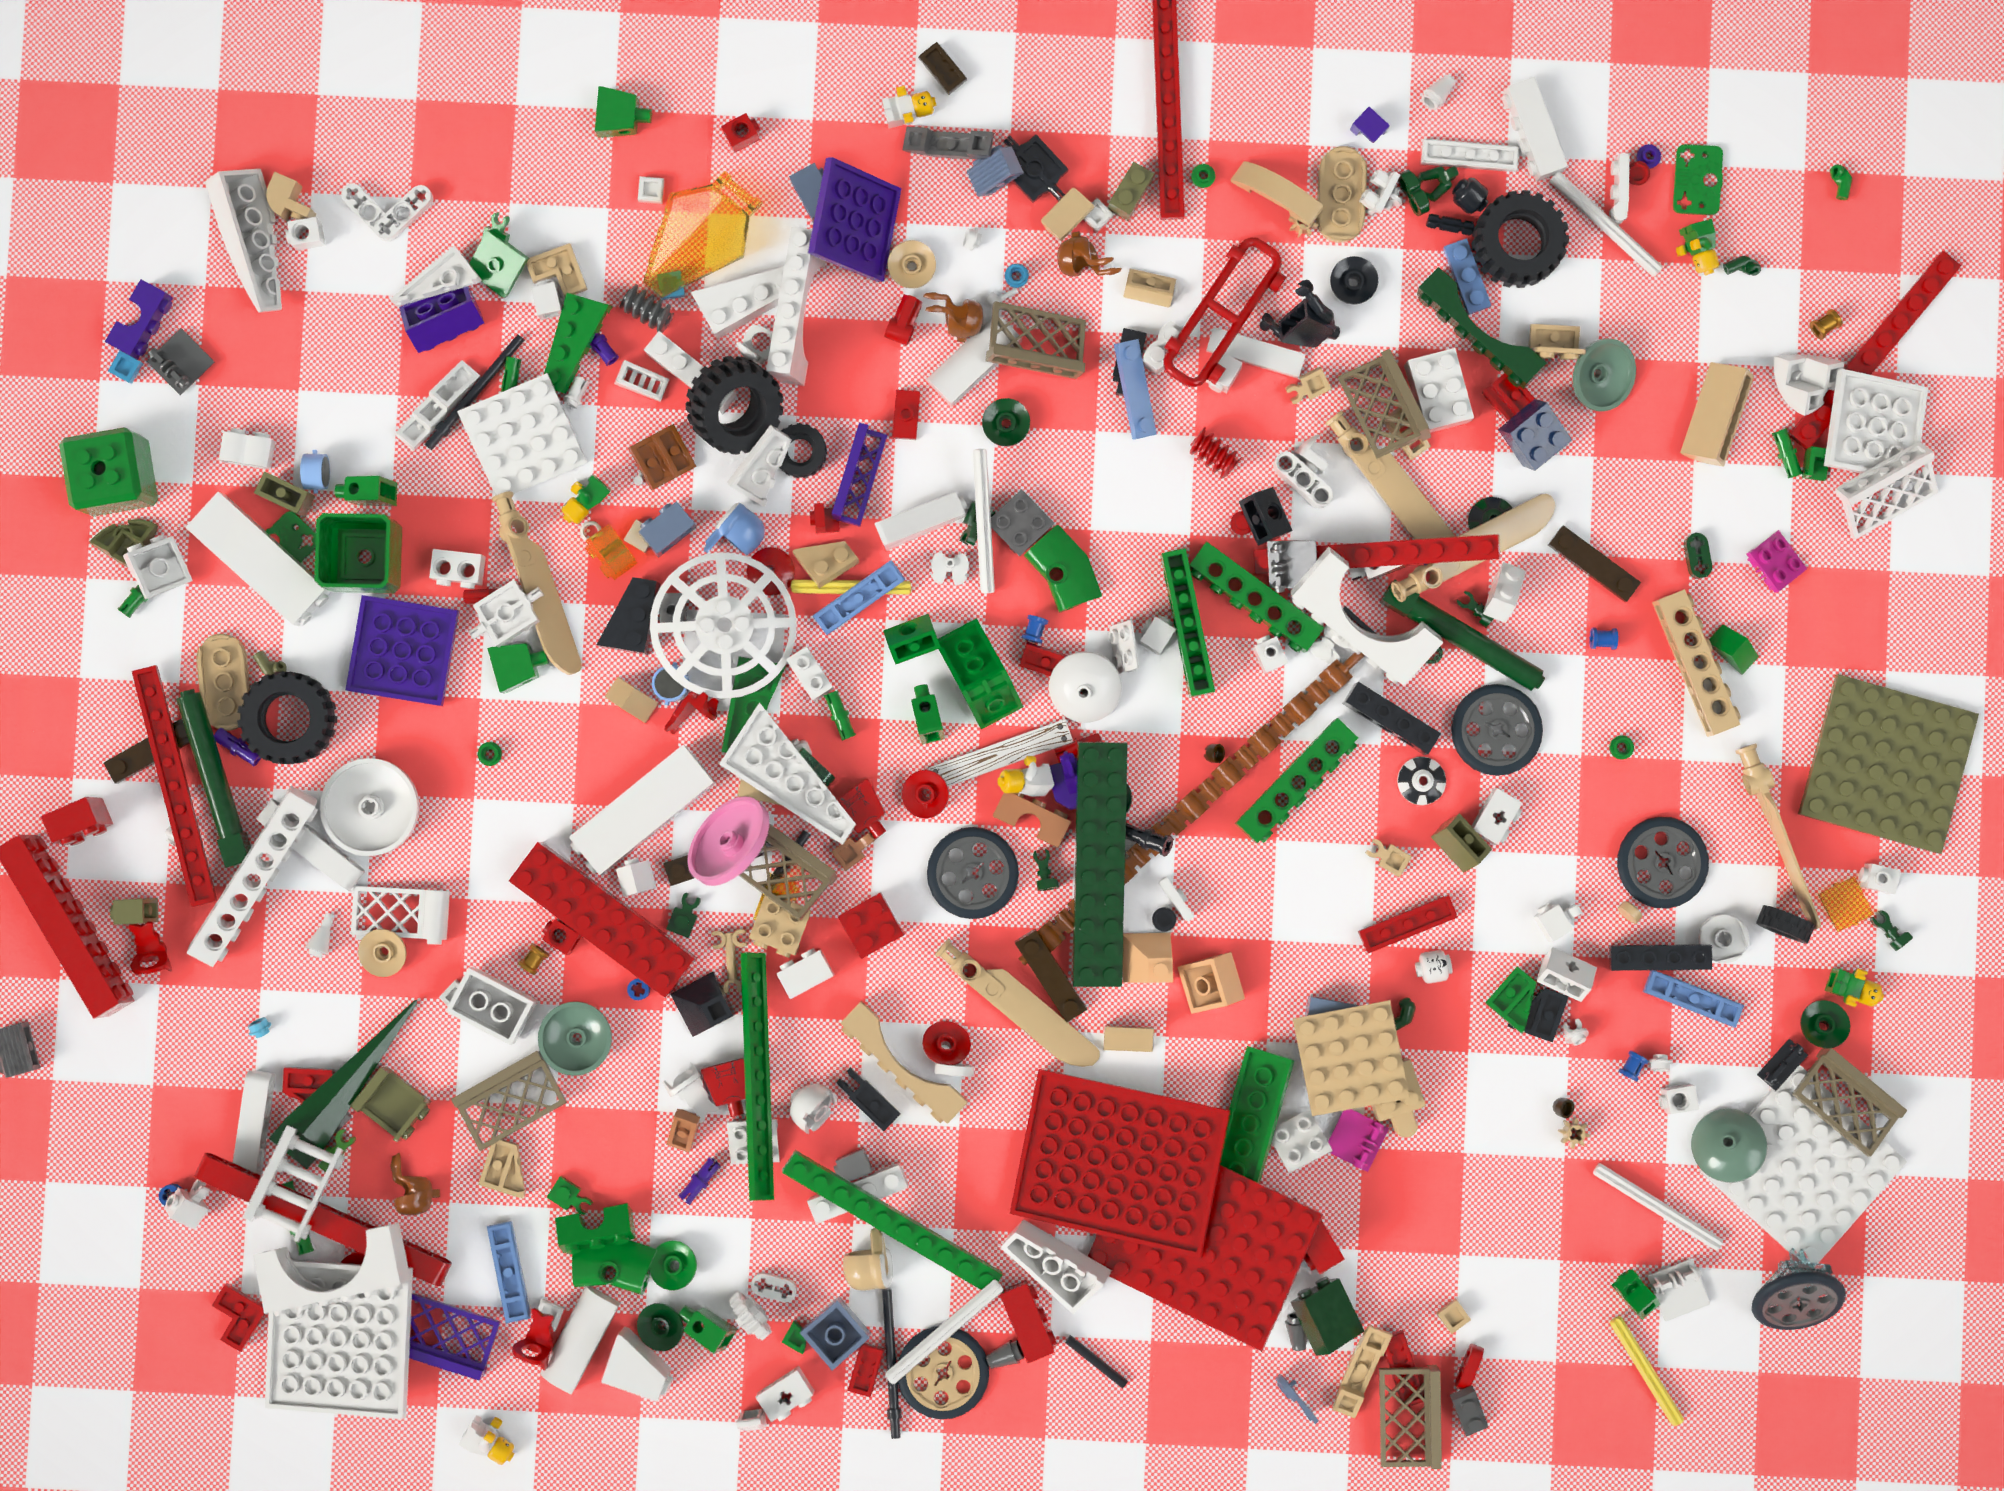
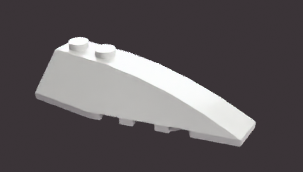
M261 169L218 171L207 179L205 184L220 233L234 268L258 313L280 311L282 309L280 279L277 278L276 269L279 267L278 257L275 256L277 237L274 235L273 230L275 214L267 201V187Z

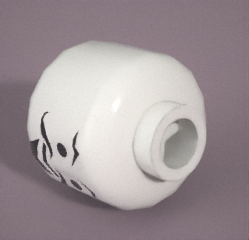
M1442 950L1421 953L1419 962L1415 963L1417 977L1422 976L1423 981L1427 984L1446 981L1449 974H1452L1449 954L1445 955Z

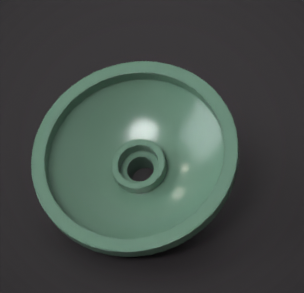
M1603 338L1594 341L1585 348L1586 353L1580 354L1573 371V388L1578 400L1588 409L1601 412L1609 411L1619 406L1630 394L1636 378V362L1629 347L1619 340Z
M567 1002L555 1007L545 1016L538 1032V1047L543 1059L551 1068L565 1075L578 1076L595 1070L605 1061L612 1045V1032L608 1020L600 1010L584 1002ZM575 1033L581 1034L582 1039L580 1042L574 1040Z
M1719 1109L1707 1114L1698 1122L1692 1134L1691 1150L1696 1164L1706 1175L1721 1182L1734 1183L1750 1178L1762 1167L1767 1155V1140L1760 1124L1749 1114L1736 1109ZM1724 1140H1733V1145L1730 1147L1725 1146Z

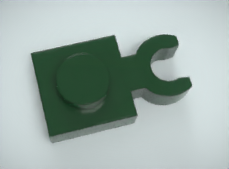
M687 892L683 894L681 899L682 909L674 908L666 930L690 938L698 915L692 912L693 909L700 905L701 898L697 897L695 903L691 905L687 902L689 896Z

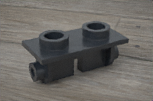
M1788 1039L1757 1073V1076L1773 1090L1777 1091L1805 1060L1808 1054L1804 1052V1048L1801 1045L1795 1044L1792 1040Z

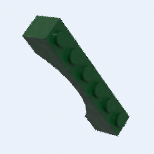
M1437 267L1418 287V300L1425 307L1430 306L1434 309L1436 316L1443 323L1448 322L1452 325L1454 332L1461 339L1466 338L1471 342L1475 352L1479 355L1484 354L1489 358L1493 368L1506 373L1509 382L1515 387L1520 386L1524 390L1544 370L1547 362L1530 347L1503 343L1479 329L1469 318L1462 306L1458 295L1457 283L1440 267Z

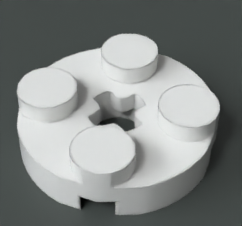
M1724 914L1715 915L1700 925L1698 944L1712 945V961L1732 963L1740 959L1746 947H1748L1749 933L1746 926L1735 917ZM1721 932L1724 935H1729V940L1726 941L1725 946L1718 942Z

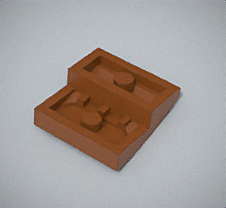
M674 424L628 448L651 491L697 467Z

